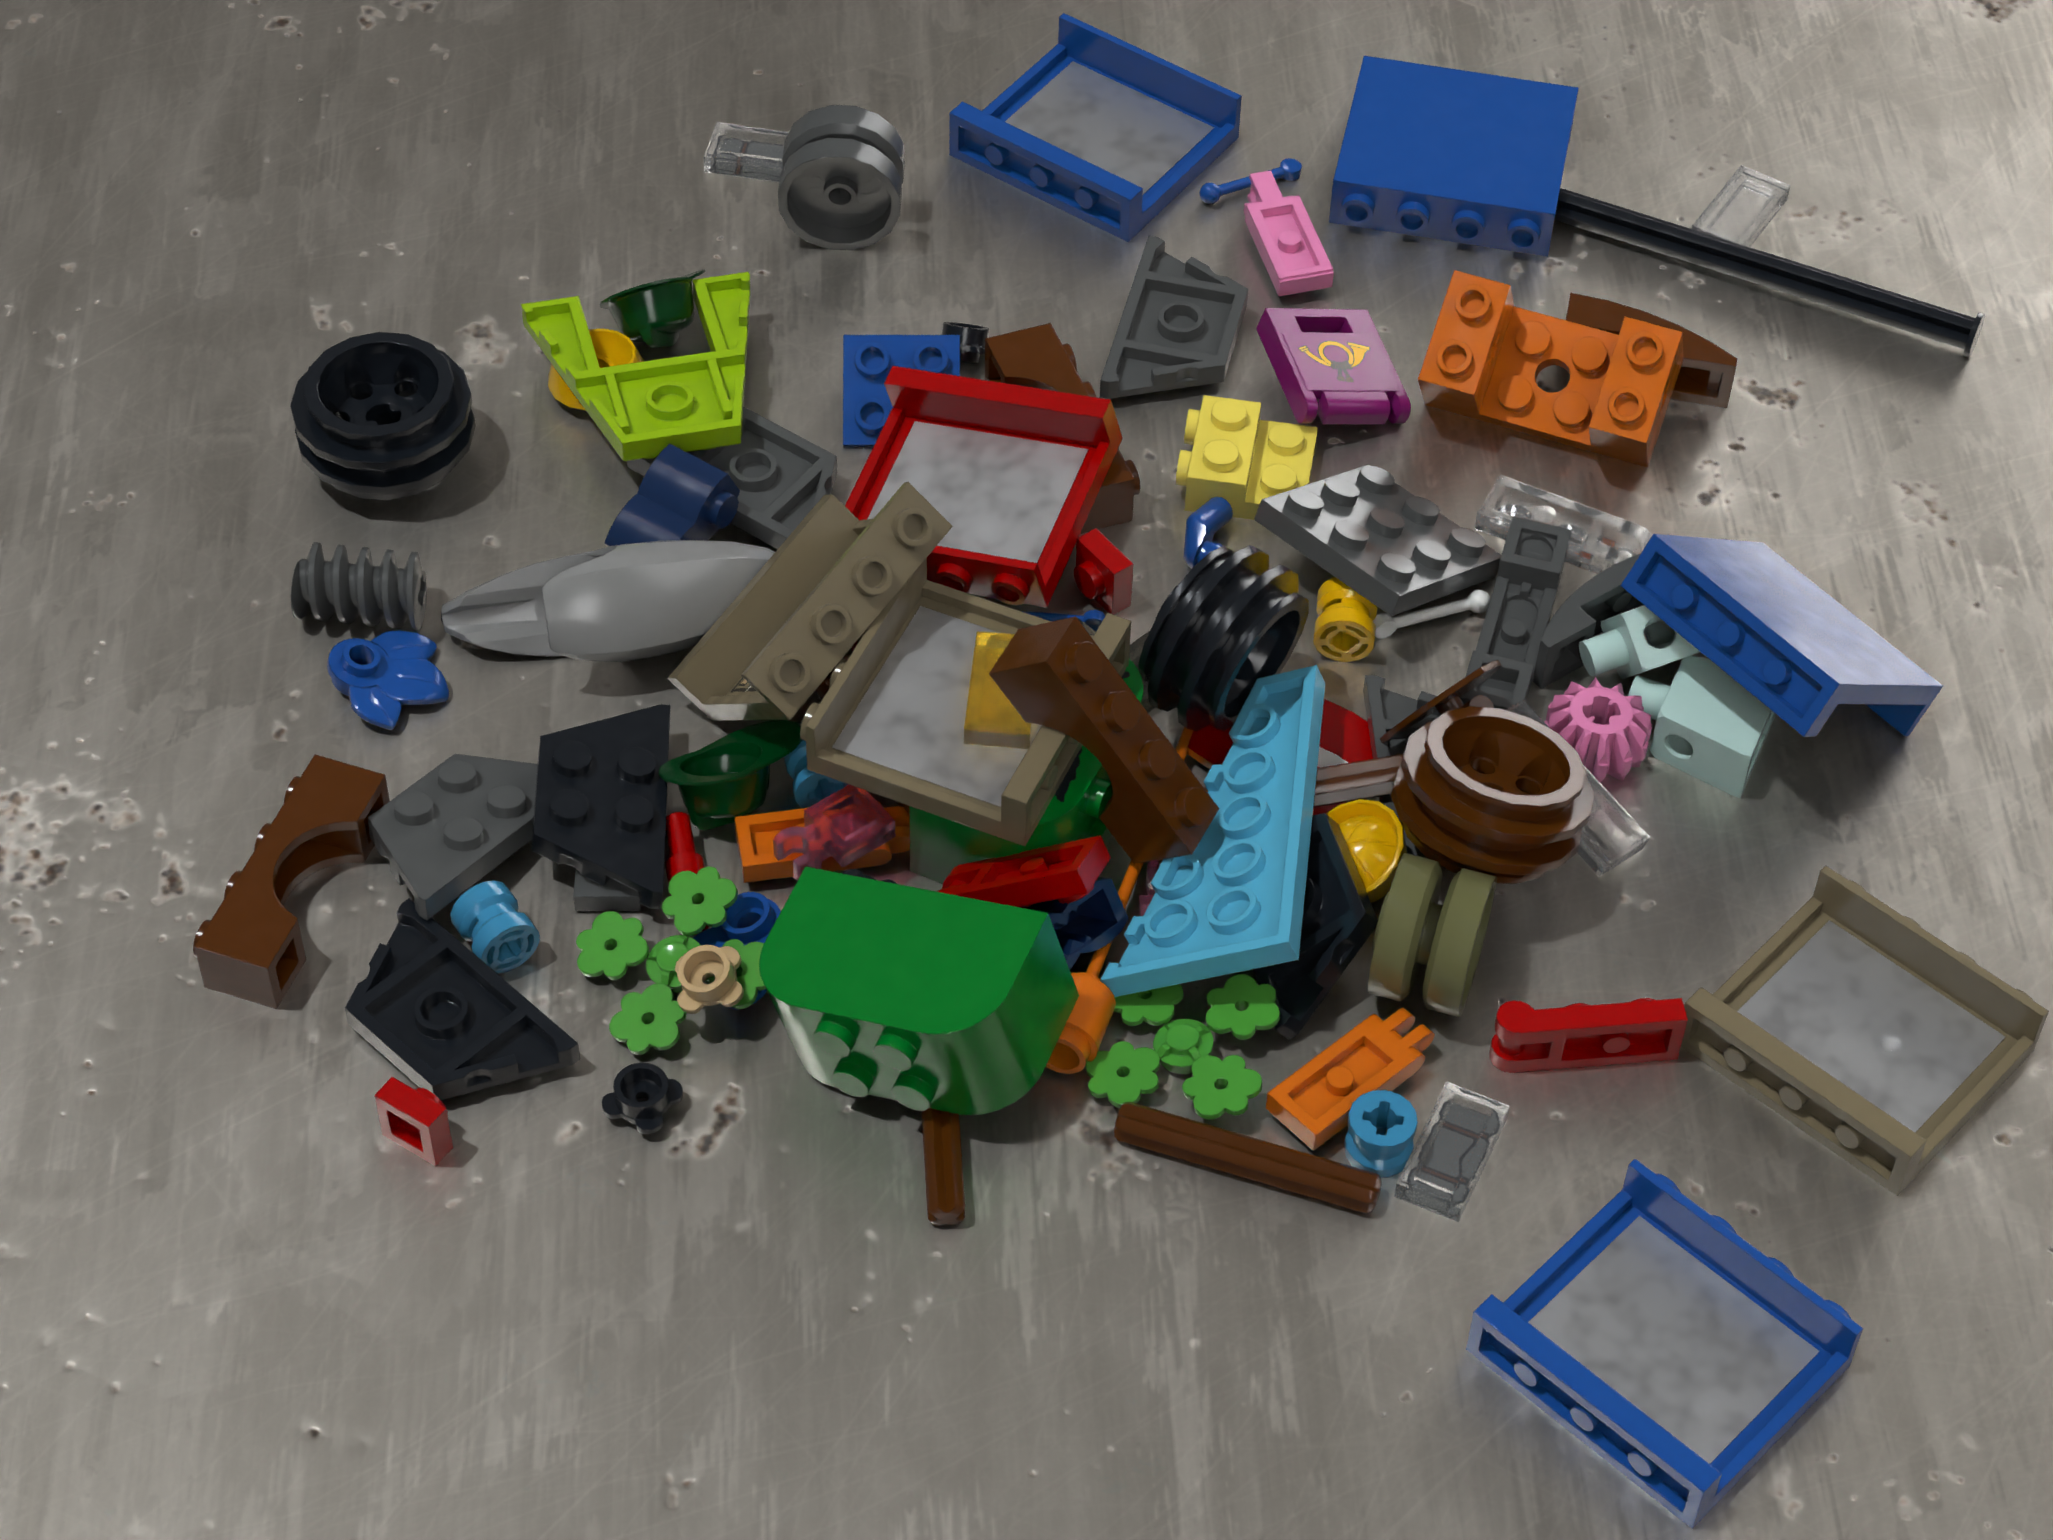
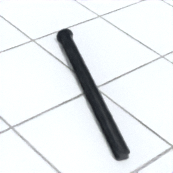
M1560 188L1555 214L1556 221L1964 349L1963 356L1970 358L1979 338L1985 318L1983 313L1979 312L1976 318Z

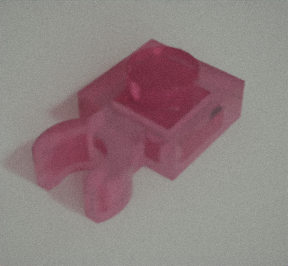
M847 785L805 809L804 827L795 826L780 831L773 839L774 857L779 861L791 853L798 852L804 854L793 860V873L797 881L805 866L821 869L822 861L830 856L843 868L895 838V820L868 791Z

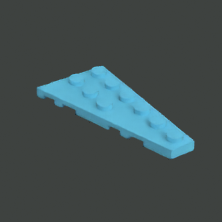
M1317 665L1256 680L1229 732L1233 744L1222 764L1212 765L1204 780L1208 790L1207 793L1219 807L1218 812L1192 855L1162 860L1151 882L1155 894L1143 916H1133L1124 933L1129 944L1120 962H1109L1100 979L1112 991L1114 997L1299 960L1325 693V681Z

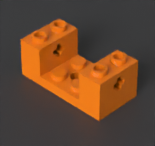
M1454 270L1418 377V382L1424 404L1427 406L1648 468L1683 362V332L1625 317L1620 333L1617 335L1515 307L1511 285ZM1552 365L1564 368L1570 375L1567 386L1561 391L1554 393L1542 390L1536 383L1539 372L1545 367Z

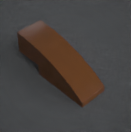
M1570 293L1566 321L1619 335L1624 318L1629 317L1683 332V362L1671 399L1722 408L1728 407L1738 358L1700 335L1643 310L1605 299Z

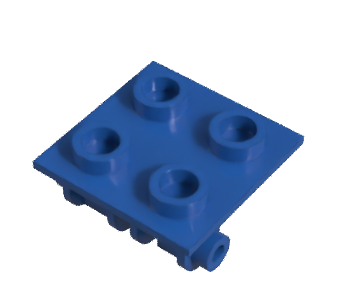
M843 335V447H874L893 408L884 386L892 366L960 376V335Z

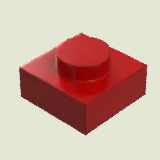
M1097 528L1078 537L1074 578L1080 591L1087 598L1095 599L1108 613L1113 615L1130 607L1134 564Z
M391 1077L374 1095L383 1136L435 1167L453 1149L448 1111L443 1102L431 1091L425 1088H417L415 1090L396 1078Z

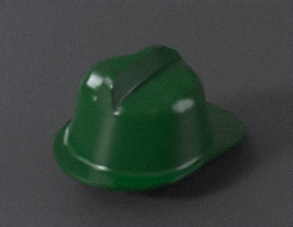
M703 269L682 277L658 280L621 291L601 301L600 308L609 309L621 333L629 337L632 342H646L651 348L671 347L677 343L680 331L687 328L694 321L692 280L706 271Z
M777 720L744 727L695 752L667 761L660 767L659 776L666 782L678 785L683 803L695 828L706 831L735 822V817L750 815L754 810L763 805L769 788L770 764L795 750L803 741L800 737L801 726L797 722Z

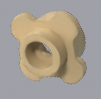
M701 945L689 950L678 959L675 971L682 986V991L677 997V1002L684 1012L696 1014L705 1006L718 1004L724 1007H732L742 999L744 989L737 982L736 969L741 964V957L736 949L730 946L719 948L713 945ZM715 977L711 984L704 983L707 978Z

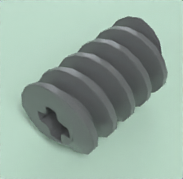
M314 542L307 559L299 560L294 569L290 595L293 616L296 619H303L311 609L315 619L326 622L331 619L336 611L340 622L351 624L360 613L363 623L373 627L378 625L383 616H385L388 626L393 629L403 627L409 617L412 628L419 631L422 628L425 616L427 583L426 573L422 571L418 552H411L405 568L402 569L397 566L394 550L387 549L380 566H373L370 549L362 547L356 563L352 564L349 563L345 545H338L332 560L325 561L321 543Z

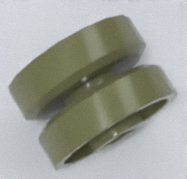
M1404 853L1398 864L1390 891L1385 896L1377 922L1372 947L1374 952L1368 978V993L1396 1001H1403L1412 993L1421 966L1426 965L1422 992L1426 1009L1461 1017L1482 952L1493 907L1497 877L1462 868L1453 877L1444 904L1440 905L1438 902L1443 876L1440 863Z

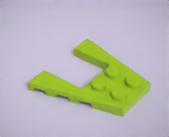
M749 272L692 280L693 299L711 352L600 368L579 296L521 304L523 325L623 461L655 458L669 444L685 452L741 444L750 309Z

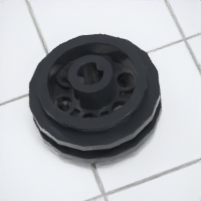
M370 333L350 337L328 348L298 380L290 404L302 461L322 481L333 485L336 489L365 499L392 500L417 495L441 482L470 450L476 427L471 408L472 395L464 370L445 352L438 350L433 344L409 334Z
M1252 545L1236 552L1222 546L1208 553L1168 595L1144 642L1138 662V670L1142 679L1149 682L1147 688L1149 703L1157 709L1167 712L1177 707L1178 723L1190 730L1199 731L1208 725L1222 731L1232 727L1256 680L1280 674L1303 632L1309 614V600L1298 594V574L1281 564L1269 570V555Z

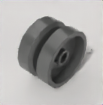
M829 105L809 111L793 123L784 142L783 169L780 173L778 187L779 212L788 228L806 242L833 250H855L874 245L891 233L900 216L905 169V145L896 128L877 113L858 106Z

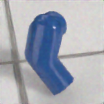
M1222 497L1211 498L1186 520L1184 560L1190 569L1208 553L1223 546L1220 543L1212 542L1214 534L1226 525L1233 516L1231 505Z

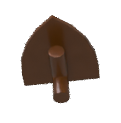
M1496 660L1478 668L1406 717L1379 739L1382 743H1385L1437 710L1442 715L1449 710L1470 706L1494 708L1492 701L1484 695H1477L1466 704L1462 702L1460 696L1479 686L1501 668V663L1499 660Z

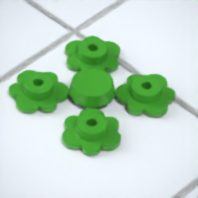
M704 867L697 874L691 871H682L671 878L668 885L671 896L664 900L662 910L666 917L674 919L677 930L683 935H674L661 940L650 952L646 940L641 937L644 932L641 921L637 918H627L624 920L615 911L601 913L593 921L592 929L584 930L577 936L576 944L581 951L577 959V965L581 973L587 977H597L604 973L607 978L618 980L626 974L628 966H637L647 958L646 970L648 976L656 984L647 987L642 995L638 992L626 994L621 1000L622 1011L615 1014L609 1024L612 1036L617 1041L627 1042L630 1052L635 1055H642L649 1051L651 1047L656 1050L670 1049L679 1040L680 1030L677 1024H680L685 1019L687 1013L680 1008L677 1001H674L673 992L682 991V986L675 971L676 962L689 950L701 946L695 939L689 936L700 933L706 925L709 927L722 925L727 918L725 909L731 907L738 897V890L735 884L729 879L720 878L719 872L714 867ZM731 939L723 944V946H730L736 949L741 957V964L736 969L737 982L742 985L744 994L742 999L732 1008L744 1009L755 1002L758 990L766 989L759 970V959L764 945L762 942H751L744 946L742 941ZM709 977L705 980V982H707V984H711L715 980V977Z
M1245 974L1230 977L1225 982L1224 988L1212 989L1207 994V1004L1210 1007L1206 1013L1207 1026L1193 1019L1171 1021L1175 1014L1174 1005L1181 1002L1184 996L1183 988L1180 984L1115 997L1116 1006L1114 1012L1121 1013L1122 1021L1126 1025L1137 1026L1147 1022L1154 1026H1164L1158 1030L1154 1037V1050L1147 1047L1134 1050L1131 1043L1120 1041L1112 1045L1110 1052L1098 1051L1096 1058L1092 1062L1087 1061L1085 1067L1087 1075L1091 1078L1088 1083L1090 1094L1096 1098L1108 1096L1109 1102L1118 1108H1121L1124 1102L1137 1103L1141 1098V1093L1151 1094L1158 1089L1159 1080L1156 1072L1159 1070L1161 1063L1165 1069L1172 1073H1192V1077L1184 1081L1182 1089L1184 1096L1187 1099L1193 1100L1194 1110L1199 1117L1216 1119L1225 1112L1230 1115L1245 1113L1249 1106L1248 1099L1256 1097L1262 1090V1078L1255 1070L1247 1069L1244 1059L1238 1055H1230L1223 1060L1212 1056L1214 1040L1211 1031L1219 1034L1232 1032L1233 1036L1237 1039L1246 1040L1255 1034L1256 1029L1268 1030L1276 1026L1280 1020V1011L1274 1003L1276 1000L1275 988L1269 984L1257 985L1251 976Z

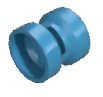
M492 880L477 884L463 893L453 905L450 914L452 924L461 937L466 941L473 942L472 952L497 974L509 972L522 965L533 955L540 942L539 931L525 913L518 912V901L503 882Z

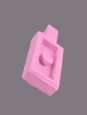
M1271 170L1250 174L1251 189L1247 197L1249 203H1245L1243 209L1245 222L1278 297L1332 287L1333 267L1300 196L1283 197Z

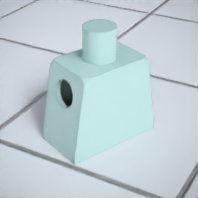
M1644 605L1601 621L1603 634L1579 642L1582 662L1592 677L1616 669L1620 678L1624 679L1700 652Z
M1693 655L1683 658L1671 686L1636 675L1628 696H1642L1643 711L1650 714L1651 719L1656 720L1650 752L1654 758L1732 796L1741 798L1776 714L1708 658Z

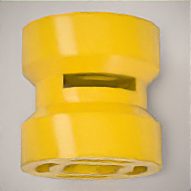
M1336 577L1325 581L1318 589L1316 612L1319 617L1315 621L1313 640L1316 650L1324 657L1334 661L1352 662L1361 660L1374 649L1376 626L1373 620L1376 618L1377 606Z

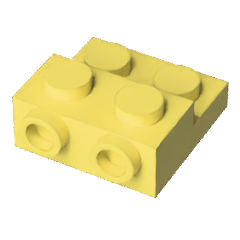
M1203 395L1201 409H1189L1187 414L1184 444L1193 445L1192 451L1180 450L1177 464L1176 485L1186 486L1184 511L1195 512L1211 498L1222 497L1231 505L1233 510L1232 517L1254 520L1262 499L1310 484L1318 427L1260 420L1261 402Z

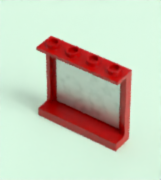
M892 366L884 386L893 408L845 507L859 520L874 519L902 484L909 482L953 526L927 557V580L968 594L998 599L1009 605L1028 604L1047 608L1123 439L1112 401L1110 399Z

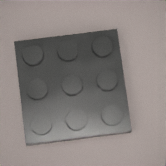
M1369 464L1261 500L1254 518L1259 524L1390 616L1496 577L1501 554L1485 544V539L1480 534L1471 529L1458 526L1442 515L1436 504L1428 499L1414 496L1395 483L1394 477L1389 472Z

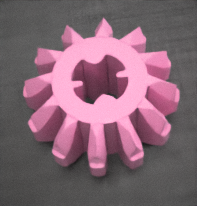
M1596 677L1588 688L1571 682L1567 690L1564 691V694L1554 695L1553 701L1548 706L1544 723L1546 727L1559 733L1578 752L1586 769V774L1592 775L1598 786L1606 777V774L1623 781L1631 768L1640 767L1641 762L1646 757L1652 731L1651 715L1643 711L1642 696H1624L1622 683L1617 684L1611 689L1602 687Z

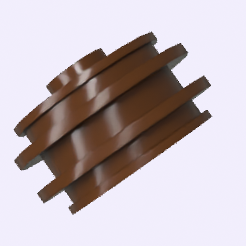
M1475 706L1446 711L1434 721L1427 722L1409 736L1391 792L1392 801L1407 838L1427 858L1438 861L1441 866L1456 874L1462 868L1496 876L1497 883L1519 884L1539 879L1546 872L1560 868L1572 858L1579 848L1583 827L1588 824L1595 796L1578 752L1559 733L1532 718L1499 708Z

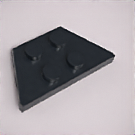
M660 704L540 736L531 851L558 864L571 865L581 875L603 886L612 878L641 892L640 904L650 909H660L663 896L667 782L659 776V770L668 761L670 705Z
M1326 813L1313 815L1299 960L1253 969L1258 985L1269 984L1275 988L1276 1000L1274 1003L1279 1008L1280 1020L1274 1027L1277 1032L1288 1040L1299 1034L1375 930L1378 922L1339 824Z
M410 898L400 905L397 911L398 924L387 945L379 944L369 962L370 971L365 980L358 983L345 1007L348 1024L419 1088L431 1091L440 1100L568 1067L580 1060L579 1045L572 1037L432 917L428 920L420 917L415 910V903Z

